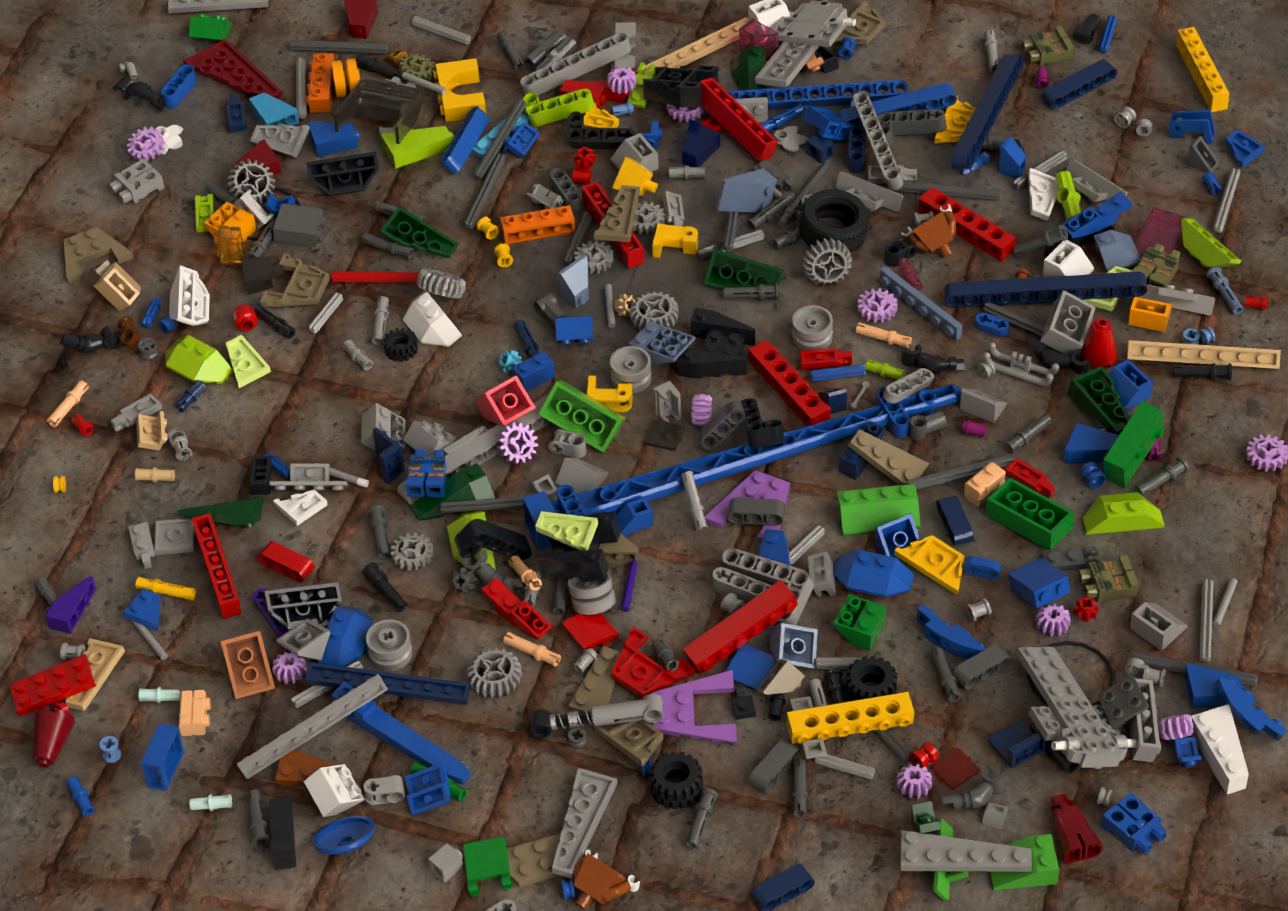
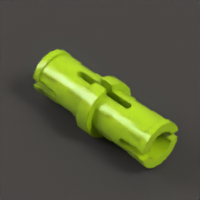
M870 359L865 367L866 371L876 373L882 378L887 377L894 380L903 378L905 372L904 370L889 366L888 363L882 364Z

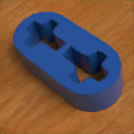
M980 313L975 318V326L980 331L999 337H1004L1009 333V322L1003 318L988 313Z
M975 556L967 557L963 565V570L967 574L987 579L999 578L1002 569L1001 564L997 561Z

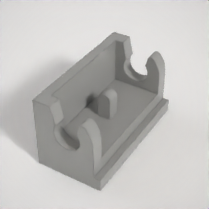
M249 189L233 204L254 215L256 229L258 230L274 215L272 213L268 215L250 195L252 191Z
M668 381L653 388L654 414L658 415L667 424L669 423L668 418H666L668 415H671L676 421L681 420V395L674 385Z
M827 551L808 556L809 576L814 583L813 589L816 595L822 597L821 591L825 590L830 596H835L834 566Z

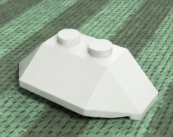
M181 265L178 268L170 291L169 317L192 326L208 323L210 294L203 282L198 278L197 271Z
M424 290L410 302L403 321L415 333L422 344L449 347L462 336L427 291Z

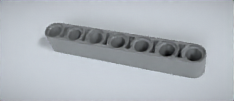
M623 32L617 33L524 76L520 80L524 95L528 93L543 94L564 84L566 79L573 80L627 55L631 51L627 34Z
M860 91L854 95L853 101L888 187L891 190H898L903 186L902 176L871 100L866 92Z

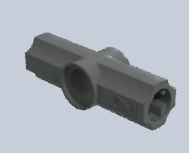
M559 29L546 40L540 39L536 43L535 49L524 57V63L529 69L536 68L545 59L544 57L567 37L564 31Z
M566 37L544 57L545 59L534 69V72L569 56L577 48L576 41L573 38Z

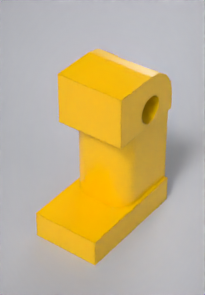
M658 223L652 244L653 257L660 258L663 247L682 248L683 254L696 255L698 250L697 229L689 226L683 227Z
M588 376V396L615 412H627L632 408V384H618V389L597 388L596 376Z

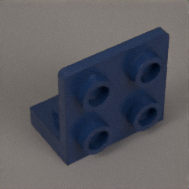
M375 427L373 435L376 453L379 455L382 479L389 484L405 472L402 446L398 441L392 440L385 431Z
M1022 720L988 737L989 743L1011 769L1046 751L1047 741L1044 740L1041 733H1033Z

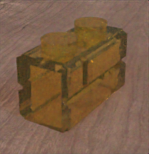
M220 226L218 233H215L214 243L218 244L217 256L220 257L221 263L229 265L231 263L233 265L243 264L245 250L240 227L231 226L229 228V226Z

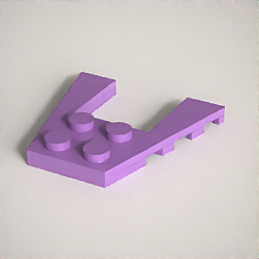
M755 470L705 516L706 523L722 529L728 520L729 502L732 498L777 499L783 501L786 506L790 482ZM764 525L757 536V542L762 543L766 529L780 530V525Z
M733 670L652 692V694H657L663 699V719L653 723V726L660 730L662 734L679 737L680 735L691 736V739L699 740V738H703L715 743L726 742L732 743V746H737L736 724L695 726L693 694L734 692Z

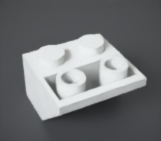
M763 0L748 6V19L756 25V31L765 41L769 39L768 33L782 16L791 17L783 0Z
M1066 240L1062 241L1044 260L1043 276L1088 275L1093 272L1094 267L1081 247Z
M345 764L319 768L304 781L323 817L337 815L365 800L361 789L356 785L350 770Z

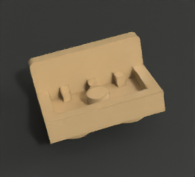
M159 411L157 417L138 414L136 418L138 447L160 451L162 445L166 443L168 436L165 433L167 419H164V411Z

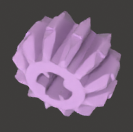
M617 66V69H611V72L608 73L609 89H612L613 93L618 92L620 94L624 92L627 94V91L631 92L636 87V75L631 68L626 69L625 66L623 68Z
M705 394L694 395L692 399L693 425L705 426L711 421L712 398L710 395Z
M1056 603L1053 606L1046 604L1045 608L1040 607L1039 613L1036 615L1038 630H1042L1043 635L1049 633L1051 637L1054 634L1060 637L1062 633H1066L1071 621L1069 610H1064L1063 605L1057 607Z
M284 651V655L277 654V659L273 660V674L279 682L284 681L287 685L288 682L292 681L295 684L296 680L302 681L303 675H306L307 663L303 656Z
M1172 715L1161 718L1158 721L1159 733L1164 740L1183 738L1194 733V723L1191 715Z
M909 763L908 768L902 767L897 774V788L901 790L902 796L909 794L910 799L913 796L919 799L921 794L926 796L928 790L932 787L931 773L927 772L926 767L920 768L919 763L916 766H912Z

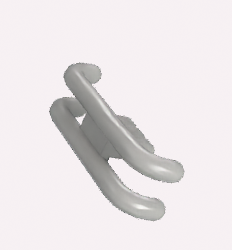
M994 342L989 344L991 355L1000 361L1009 363L1010 367L993 362L988 352L983 354V361L989 360L993 364L995 371L1040 386L1050 385L1053 381V376L1059 370V365L1056 363L1052 365L1051 369L1031 363L1032 357L1027 356L1026 360H1024V354H1020L1019 358H1017V352L1013 351L1011 356L1003 354L996 349ZM1033 371L1045 375L1046 378H1039L1028 373Z

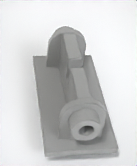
M534 184L532 187L533 192L526 193L532 197L531 200L537 204L543 203L545 209L557 208L563 204V199L560 195L550 191L547 196L549 189L541 184Z

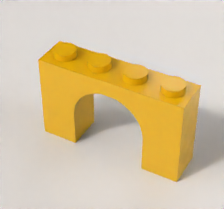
M476 58L436 64V71H433L434 81L438 82L435 84L447 89L444 95L438 94V102L442 104L440 105L441 116H445V121L464 120L469 111L475 106H479L486 114L483 92L466 95L451 92L456 86L480 82Z

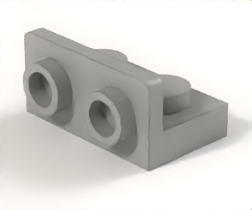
M767 97L735 99L759 124L768 120Z

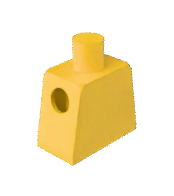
M625 157L612 188L620 190L622 185L640 187L639 195L643 196L646 190L655 193L658 184L651 181L653 173L634 159Z

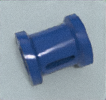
M844 37L841 41L842 46L838 50V55L842 59L847 60L853 56L856 41L851 37Z

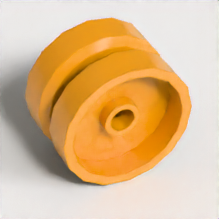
M356 59L346 60V70H343L340 60L331 61L337 98L346 97V86H349L351 96L361 95L359 85L361 81Z

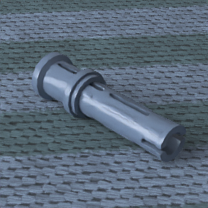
M1219 266L1210 268L1206 273V277L1212 281L1213 288L1221 293L1234 315L1240 314L1244 307L1229 287L1228 278L1223 276L1222 269Z

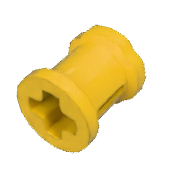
M483 217L477 222V229L485 233L487 239L492 240L499 234V227L493 225L488 217Z
M497 245L494 250L495 255L498 257L497 264L503 268L509 267L513 263L509 245Z

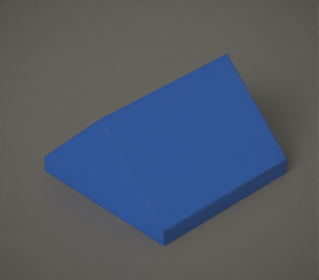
M911 513L875 527V546L881 555L901 560L894 555L896 548L900 547L903 549L910 546L912 542L921 541Z

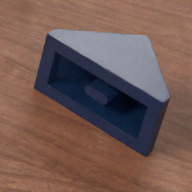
M834 388L819 392L821 400L829 405L831 409L830 414L847 410L846 388Z

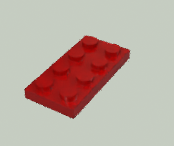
M86 654L13 682L9 686L16 711L20 717L38 708H43L96 687L89 660Z

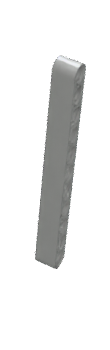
M549 394L533 403L536 407L535 409L510 423L522 422V425L528 424V430L534 429V432L549 424L551 421L539 415ZM496 425L446 455V480L462 469L476 463L481 465L503 452L502 449H497V447L501 446L497 439H501V436L498 434L499 432H505L504 426ZM405 480L398 486L397 492L408 504L412 505L422 497H407ZM412 487V490L420 491L421 487Z

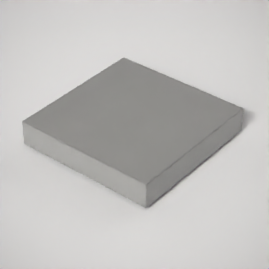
M192 519L155 521V555L194 552L195 532Z

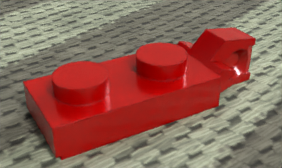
M837 348L800 352L802 370L839 367L852 364L853 361L852 351L842 352L837 350Z
M1018 458L1004 469L1005 475L1048 498L1055 494V486L1050 483L1045 474Z

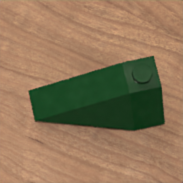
M398 206L379 232L393 242L450 258L459 246V243Z
M714 248L704 284L719 289H724V287H758L760 284L770 286L780 284L784 269Z
M476 463L460 470L446 480L444 497H427L426 494L425 497L412 504L410 508L418 520L423 521L440 518L444 514H449L441 513L440 503L496 498L486 474ZM435 488L432 491L438 492L440 488ZM454 512L455 515L462 514V512Z
M261 496L232 501L231 503L223 502L178 510V515L195 518L211 513L212 519L215 522L243 525V528L253 527L255 522L261 521L264 498Z

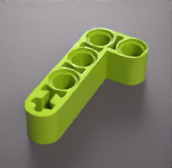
M580 89L541 102L536 93H528L523 97V101L527 104L525 106L527 116L533 127L568 118L570 113L575 111L581 114L589 112L595 107L589 89Z

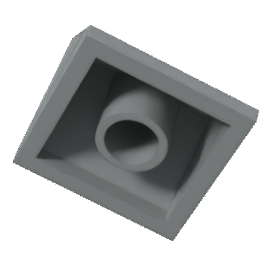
M962 388L960 410L995 423L1006 407L1007 402L975 389Z
M564 458L555 485L558 487L565 484L570 485L575 493L579 494L598 488L609 473L578 458Z
M307 618L278 638L276 642L298 656L322 660L330 631Z

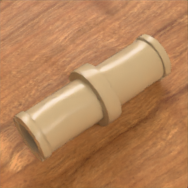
M153 467V469L136 468L135 480L174 482L175 469L162 470L157 467Z

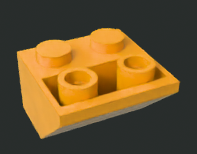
M229 202L223 204L204 222V226L218 243L232 251H235L247 240L248 236L257 231L254 215Z
M1134 297L1128 325L1165 332L1173 304Z

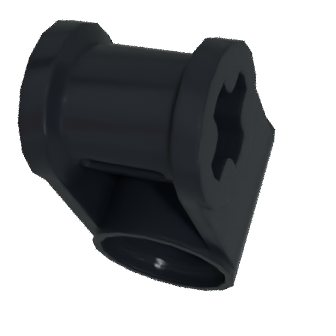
M905 235L888 243L885 247L884 263L887 266L896 267L907 259L912 258L918 251L916 244L909 242Z

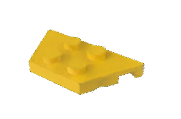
M956 96V103L947 107L945 112L947 128L945 131L936 134L934 143L959 141L976 108H973L967 102H960L958 96Z
M933 535L925 537L921 541L912 542L906 548L901 549L898 547L895 549V556L955 595L958 594L965 557L963 554Z

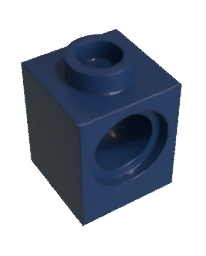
M818 132L806 140V153L819 163H823L833 156L834 142L820 136Z

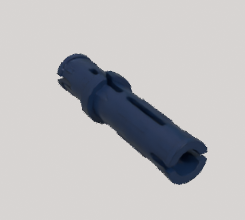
M516 321L514 328L525 346L526 354L531 358L533 355L540 353L539 345L533 340L525 321Z

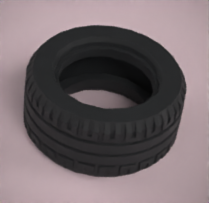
M837 189L819 191L807 198L802 206L799 234L809 248H811V245L816 246L817 241L822 243L824 238L827 241L832 238L834 241L839 240L845 244L850 253L858 250L866 239L869 225L868 209L858 197L849 192ZM835 217L846 221L850 227L841 229L830 228L821 224L818 219Z

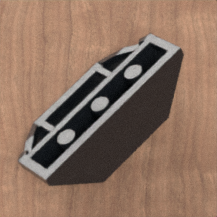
M376 152L306 162L309 180L329 196L365 191L379 170Z
M338 582L263 592L267 612L286 630L293 629L307 618L317 624H321L324 620L330 619L335 608L342 602Z

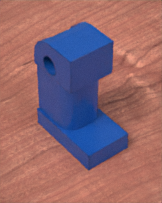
M1211 109L1175 111L1171 115L1168 127L1170 138L1184 137L1186 132H1203L1206 144H1213L1216 132Z

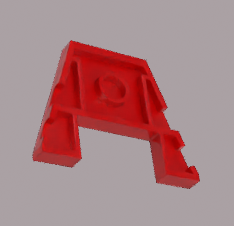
M633 626L611 672L612 679L643 699L646 695L669 687L695 673L696 668L682 658L678 661V668L670 671L638 651L647 641L648 635Z

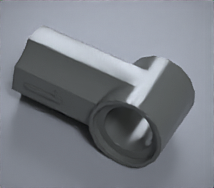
M551 293L534 301L536 312L540 316L545 315L554 326H556L555 318L568 317L558 306L555 297Z
M936 412L925 417L921 415L913 416L910 420L909 437L920 441L925 438L927 433L946 427L947 421L943 412Z

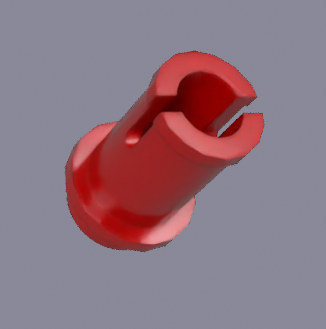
M1246 295L1245 307L1261 308L1262 311L1268 309L1269 298Z
M80 414L75 415L79 420L73 417L71 420L72 424L79 429L82 435H90L93 432V424L86 421Z

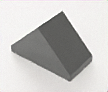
M1200 135L1189 146L1187 165L1205 173H1212L1220 162Z

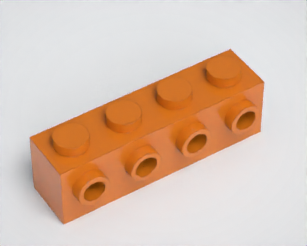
M334 53L314 54L313 61H310V71L312 72H309L308 75L310 84H307V93L309 95H306V105H309L310 112H331L334 87L331 61H335Z
M571 205L500 217L505 244L575 233V219Z

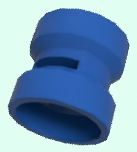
M1088 462L1080 469V475L1086 480L1091 489L1100 487L1106 481V476L1102 471H1099L1096 462Z

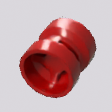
M925 742L920 746L919 750L915 749L912 751L909 757L914 766L919 763L920 768L927 767L929 762L936 761L939 758V754L930 742Z

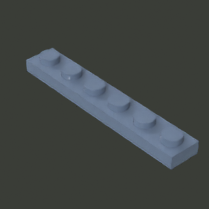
M884 266L880 269V283L884 287H887L897 297L904 300L908 306L913 307L921 316L926 317L934 326L939 327L947 336H950L955 341L962 338L961 323L888 267Z

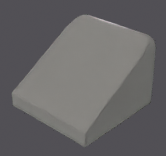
M549 474L530 484L531 489L535 493L545 491L547 496L557 492V488Z
M989 802L984 811L982 824L1003 829L1009 808Z

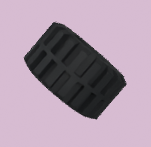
M865 656L862 657V660H855L854 664L851 663L849 669H847L846 696L849 698V702L897 694V672H895V667L891 666L888 660L884 661V658L881 657L877 659L875 656H871V658ZM866 682H876V683H878V685L869 686V685H866V684H864V683H866Z
M671 752L670 755L665 753L663 758L658 757L656 763L652 764L650 788L653 798L657 799L659 804L664 803L666 808L672 806L673 809H677V807L683 809L686 808L687 804L693 805L694 800L697 801L700 798V790L703 789L702 767L697 759H693L692 755L688 754L686 756L684 752L679 754ZM671 778L685 779V781L680 783H672L668 780Z

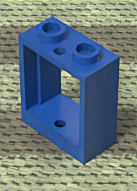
M158 724L141 761L146 785L149 788L167 791L184 754L179 728L174 725Z

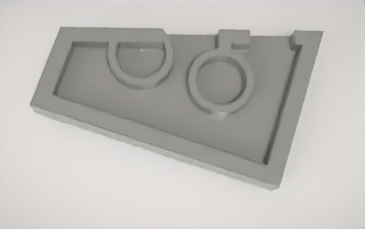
M257 125L250 142L258 144L264 139L273 151L296 159L310 127L308 125H287L283 127Z

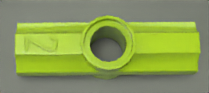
M1063 171L1056 174L1055 180L1058 187L1057 200L1062 203L1066 221L1081 212L1079 206L1081 197L1075 191L1071 173Z

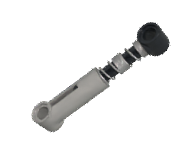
M648 694L641 700L592 706L589 712L586 710L581 713L571 711L567 712L566 715L558 713V716L550 714L547 710L538 709L531 713V734L536 738H546L558 727L565 729L567 726L573 728L579 727L580 724L584 726L585 723L594 724L595 727L641 720L656 723L663 719V699L657 694Z

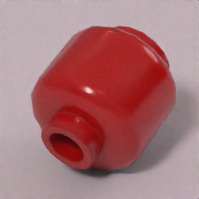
M240 305L232 312L234 324L239 331L248 332L258 324L255 310L250 305Z

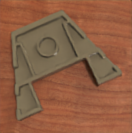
M98 227L64 239L66 278L68 283L83 277V273L78 265L109 253L114 255L118 264L134 258L133 253Z
M284 253L279 262V269L293 271L294 273L283 294L265 290L260 300V305L263 307L318 304L330 280L329 274L312 265L307 266L303 264L302 260H295L289 254Z

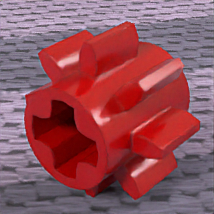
M586 147L577 149V155H574V162H577V167L583 169L593 167V161H596L593 149Z
M1084 597L1081 600H1076L1073 613L1078 614V620L1088 622L1092 618L1096 619L1097 613H1099V605H1095V599Z

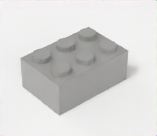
M1063 290L1053 303L1040 342L1061 353L1069 354V357H1071L1074 351L1083 347L1096 307Z

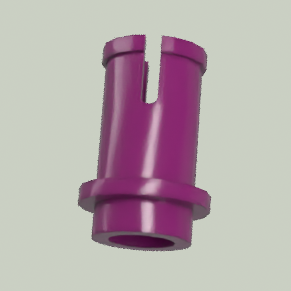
M1040 67L1036 71L1037 79L1035 83L1039 88H1046L1049 85L1048 71L1045 67Z
M964 420L962 432H965L966 435L971 433L985 437L987 425Z
M1157 439L1148 453L1150 461L1152 460V455L1153 461L1160 459L1159 446L1161 441Z

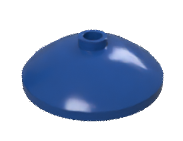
M350 816L336 820L324 826L315 834L313 845L317 851L324 854H350L362 847L372 837L375 831L374 821L366 816Z

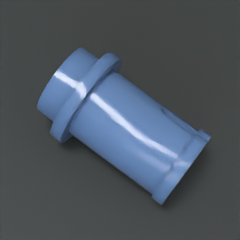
M626 101V104L611 106L615 117L624 114L631 115L634 112L632 102Z

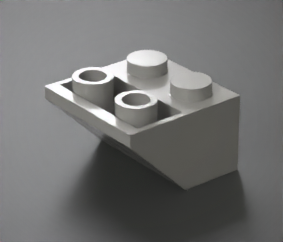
M641 133L625 139L611 157V162L618 171L625 157L634 159L651 172L659 169L658 153Z
M377 403L362 414L361 443L376 451L373 429L377 427L379 430L385 431L392 440L398 441L403 450L405 448V441L403 439L405 437L406 419Z
M423 420L422 422L413 421L403 440L413 449L424 450L427 456H433V451L443 450L449 444L454 443L456 437L451 433L445 432L443 430L444 427L439 423L434 422L431 424Z
M1148 602L1142 604L1132 613L1130 624L1132 631L1161 651L1188 627V625L1158 604Z

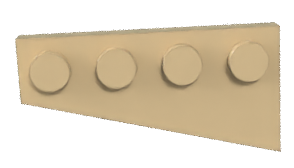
M89 638L87 643L88 649L84 651V654H86L89 660L96 687L68 697L65 703L69 708L81 711L87 709L125 652L123 646Z

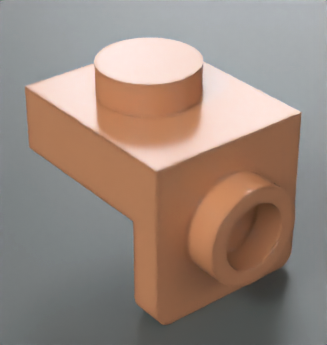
M813 54L802 67L804 74L820 70L824 63L822 57L816 58L815 54Z

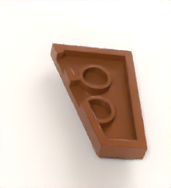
M293 750L280 758L275 779L276 784L306 786L304 781L319 768L336 765Z

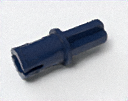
M198 380L189 390H185L184 395L174 404L176 409L183 404L179 411L184 412L192 402H196L197 397L206 389L205 383Z

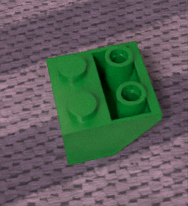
M196 14V17L191 16L189 37L220 41L227 40L233 22L227 21L228 18L222 16L212 17Z
M849 594L833 622V626L852 645L870 651L886 622V607Z

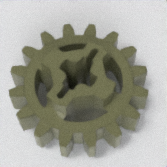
M417 53L416 55L409 54V57L404 55L399 64L400 74L406 72L431 81V78H434L433 71H436L435 62H430L431 58L426 59L425 55L419 56Z

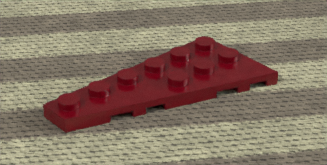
M226 39L183 60L184 65H192L195 71L253 97L262 93H266L276 99L282 96V91Z

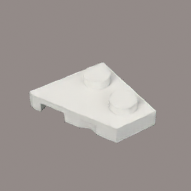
M315 490L291 495V499L280 501L279 498L273 500L274 506L297 526L327 506V500Z

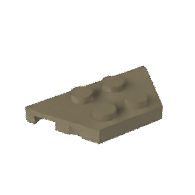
M865 0L848 17L856 19V25L847 26L834 43H841L844 37H851L856 41V44L868 45L885 27V20L878 15L875 9H871L869 3Z
M645 720L602 727L594 726V732L640 766L646 764L663 740L662 732Z
M561 833L507 848L511 879L518 887L560 876L552 873V866Z

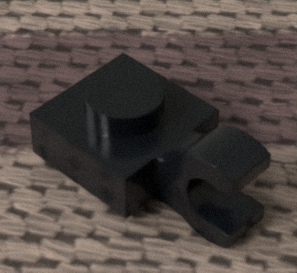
M743 682L735 683L736 698H732L735 719L756 717L752 695L745 696Z

